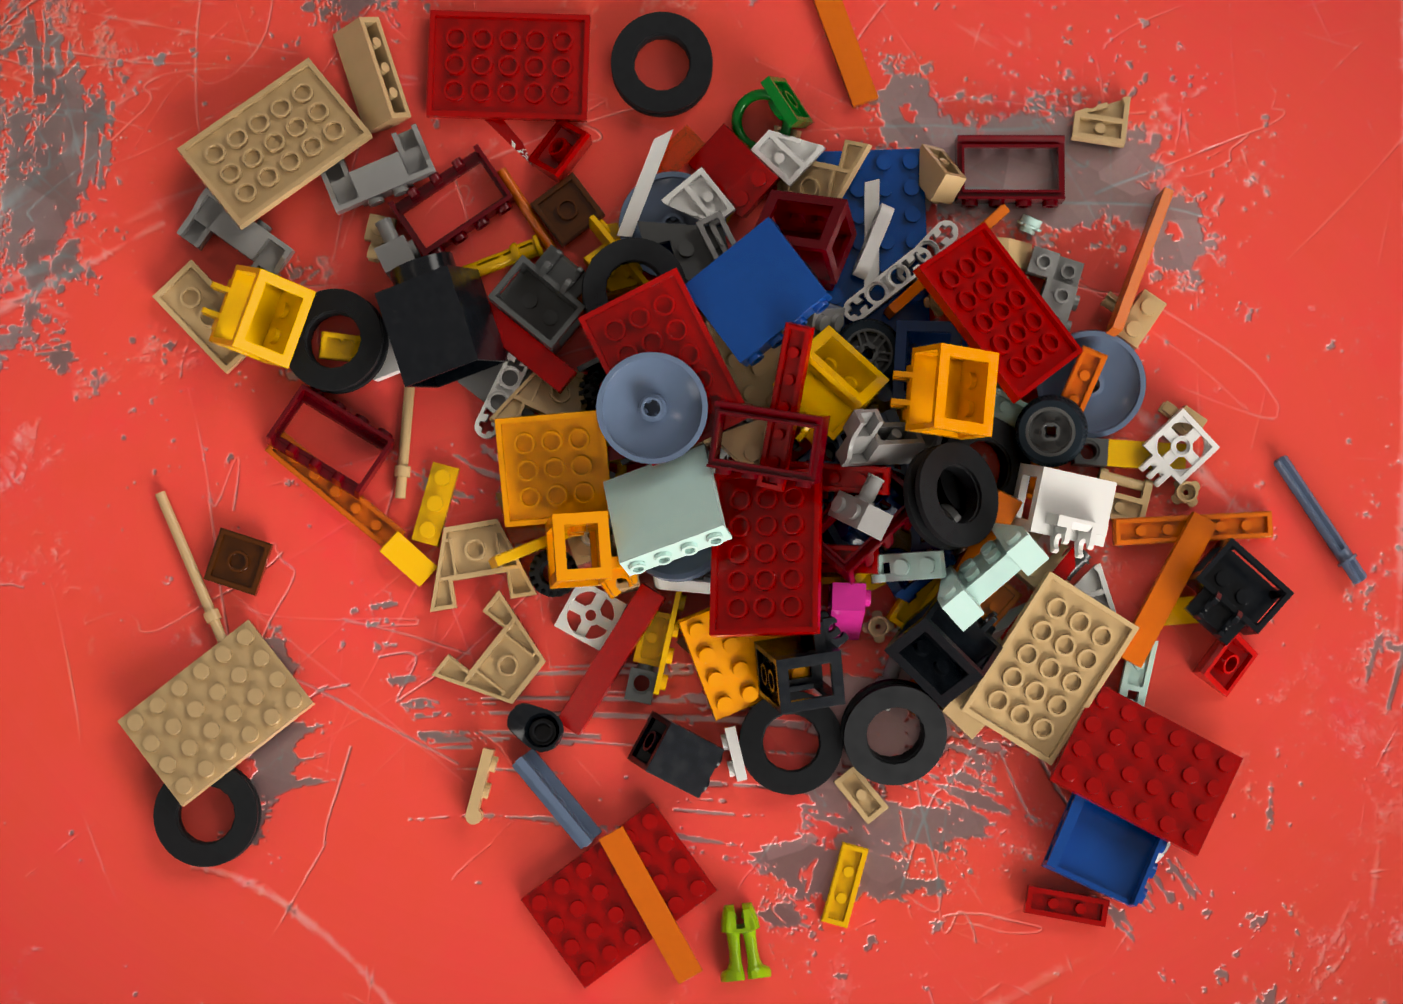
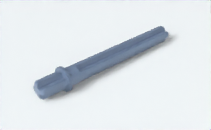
M1284 455L1275 460L1274 466L1339 562L1338 567H1343L1354 584L1365 580L1367 574L1355 558L1357 554H1353L1288 456Z

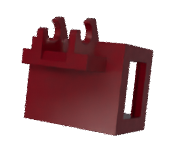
M771 189L756 226L767 217L772 219L774 215L775 222L781 229L782 234L802 260L811 267L825 290L833 291L857 236L848 200Z

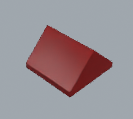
M566 121L556 122L527 160L556 183H559L568 176L592 145L591 135Z
M1239 633L1227 646L1216 639L1192 673L1227 697L1258 656V653Z

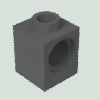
M1087 437L1085 445L1092 448L1093 457L1085 459L1080 452L1071 461V466L1106 467L1109 439Z
M638 663L637 668L631 667L624 699L651 705L658 674L653 672L654 666ZM639 675H644L649 679L650 685L645 691H639L634 686V680Z

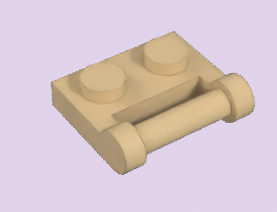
M1100 467L1097 475L1098 479L1116 482L1119 486L1141 491L1140 498L1115 492L1109 519L1145 517L1153 488V481L1148 479L1142 481L1111 473L1109 469Z

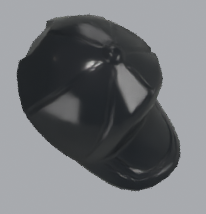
M521 703L512 709L507 719L509 730L529 748L539 752L554 749L563 737L564 728L561 719L552 711Z

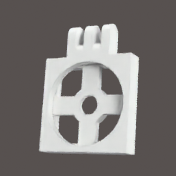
M1180 408L1142 444L1151 455L1138 469L1143 472L1151 465L1153 468L1145 476L1150 480L1158 473L1160 476L1153 482L1156 487H1159L1170 476L1181 485L1220 446L1184 408ZM1175 423H1188L1193 428L1184 436H1179L1171 427ZM1163 435L1171 443V449L1161 457L1158 453L1157 444L1158 439ZM1200 436H1202L1204 444L1201 457L1192 450L1193 443ZM1179 441L1186 443V449L1182 452L1176 448V444ZM1178 457H1184L1192 466L1186 469H1173L1170 464Z
M595 586L575 587L554 626L600 651L622 616L627 604L617 598L610 599L606 592ZM584 592L596 593L590 605L584 606L575 601V599ZM606 599L613 606V620L602 616L600 609ZM569 610L580 615L581 623L576 631L572 630L569 626L567 619ZM588 610H593L596 613V618L592 621L588 620L585 616ZM594 625L607 630L604 635L598 638L588 639L585 637L590 627Z

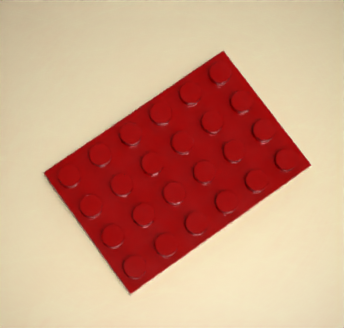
M430 10L427 118L587 122L590 15Z
M985 222L912 271L970 348L999 353L997 383L1013 404L1083 352L1076 340Z
M677 267L578 318L606 375L622 360L645 352H660L672 355L684 361L696 372L706 390L708 417L704 431L695 445L712 437L715 400L724 399L733 403H745ZM725 415L723 431L747 418Z
M790 469L807 473L809 469ZM823 470L821 483L812 484L811 488H802L795 486V481L787 480L785 491L783 492L756 486L757 479L742 478V472H733L731 475L714 473L725 525L733 539L724 541L721 545L712 546L709 636L716 638L820 634Z
M1103 685L1089 708L1083 710L1048 780L1195 857L1198 856L1243 758Z
M654 802L621 825L627 832L675 921L717 891ZM600 841L521 899L584 988L588 987L653 939Z

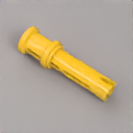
M535 234L532 235V239L519 244L514 242L509 246V249L462 267L478 269L481 277L515 264L522 255L532 259L537 256L541 257L544 252Z

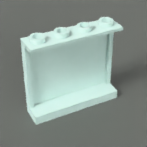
M704 444L690 449L672 461L655 466L649 464L603 482L619 564L629 576L642 574L653 567L669 564L675 559L694 555L700 550L711 546H718L724 541L733 539L725 525L713 470L711 467H706L709 459V450Z

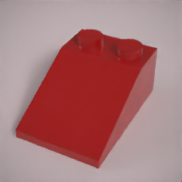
M724 123L688 162L695 171L701 167L705 170L734 206L735 212L741 218H747L770 193L771 189L781 181V178Z

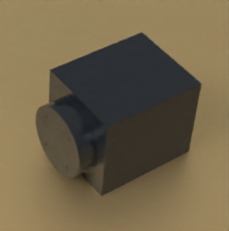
M440 252L422 256L395 267L390 271L394 286L375 293L405 387L439 388L508 361L479 270L456 266L451 252Z

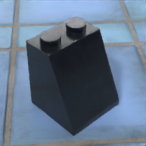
M652 711L627 759L646 772L699 798L708 788L714 769L720 765L724 749Z

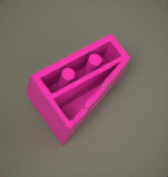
M832 582L828 585L827 612L829 616L837 619V622L830 625L828 631L832 630L836 625L841 633L844 631L848 635V640H859L865 608L870 606L871 590H866V584L853 583L851 585L850 583Z

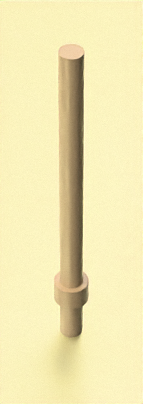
M405 385L398 465H395L394 476L396 477L395 498L398 499L406 498L407 478H410L411 467L408 466L415 387H405Z
M159 492L155 494L204 609V619L207 624H210L219 643L227 636L220 621L222 619L219 609L213 605L166 492Z

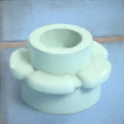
M1023 213L1021 219L1017 220V223L1021 224L1019 228L1021 231L1034 235L1036 231H1042L1040 227L1043 221Z

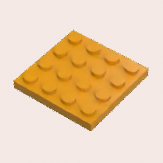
M596 410L494 419L505 527L545 524L552 514L608 511V519H610L603 485L604 481L610 479L607 440L603 436L598 424Z
M710 607L677 620L716 721L751 707L763 699L759 694L754 642L793 635L712 638L709 636ZM810 666L789 669V679L810 676Z

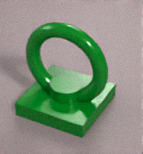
M768 76L760 82L764 89L753 90L745 94L737 102L733 110L732 130L751 149L757 142L751 140L745 134L742 126V117L745 109L754 101L768 100L771 110L782 121L779 133L790 136L792 127L807 128L813 123L810 115L785 78Z

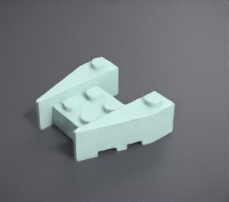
M995 523L992 528L996 536L994 541L986 542L981 547L978 555L973 559L965 560L960 565L958 572L951 565L946 568V577L941 578L937 600L941 608L963 632L985 614L980 604L1022 569L1029 576L1049 559L1046 552L1023 526Z

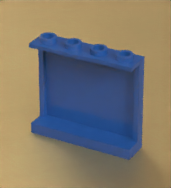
M767 217L686 283L695 304L737 360L746 367L756 365L764 358L763 354L771 347L775 349L782 344L786 322L806 325L808 322L806 319L814 313L819 314L829 306V301L833 299L831 294L825 290L782 234L779 226L770 217Z
M1071 793L1041 866L1124 905L1135 907L1138 903H1143L1148 891L1145 888L1148 878H1153L1158 864L1155 863L1159 853L1162 854L1168 842Z

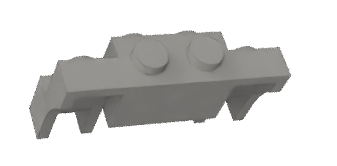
M416 123L411 125L412 129L398 135L396 132L391 134L399 152H395L349 172L345 160L342 159L321 174L338 215L362 205L364 207L368 205L376 207L385 202L384 198L391 195L395 197L402 196L407 193L410 187L414 186L413 183L436 173Z
M207 188L198 197L192 211L176 232L199 250H202L212 235L215 234L252 260L254 263L251 267L264 269L280 277L282 276L280 273L295 254L294 249L270 233L272 228L260 219L257 223L253 222L243 230H240Z
M1034 246L1025 274L1045 280L1040 295L1070 332L1072 321L1068 319L1071 310L1076 311L1079 304L1080 296L1076 294L1085 264L1062 257L1060 253Z
M857 409L852 412L843 426L847 437L836 452V456L841 467L910 464L920 451L940 445L943 437L905 431L906 422L884 423L878 409Z

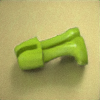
M752 902L742 903L741 919L743 918V924H736L737 916L734 904L724 905L721 932L727 935L729 964L728 968L720 975L721 982L745 980L741 959L740 934H743L745 942L748 979L771 976L770 967L764 965L759 957L756 930L760 928V924Z

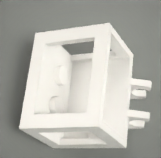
M1020 463L1014 497L1020 499L1023 503L1011 525L1023 526L1026 531L1050 536L1051 553L1059 552L1058 544L1060 538L1062 539L1061 544L1068 545L1069 540L1074 541L1075 558L1081 559L1084 556V543L1086 544V549L1092 550L1094 545L1104 546L1117 483L1045 466ZM1031 476L1037 479L1027 520L1021 519Z

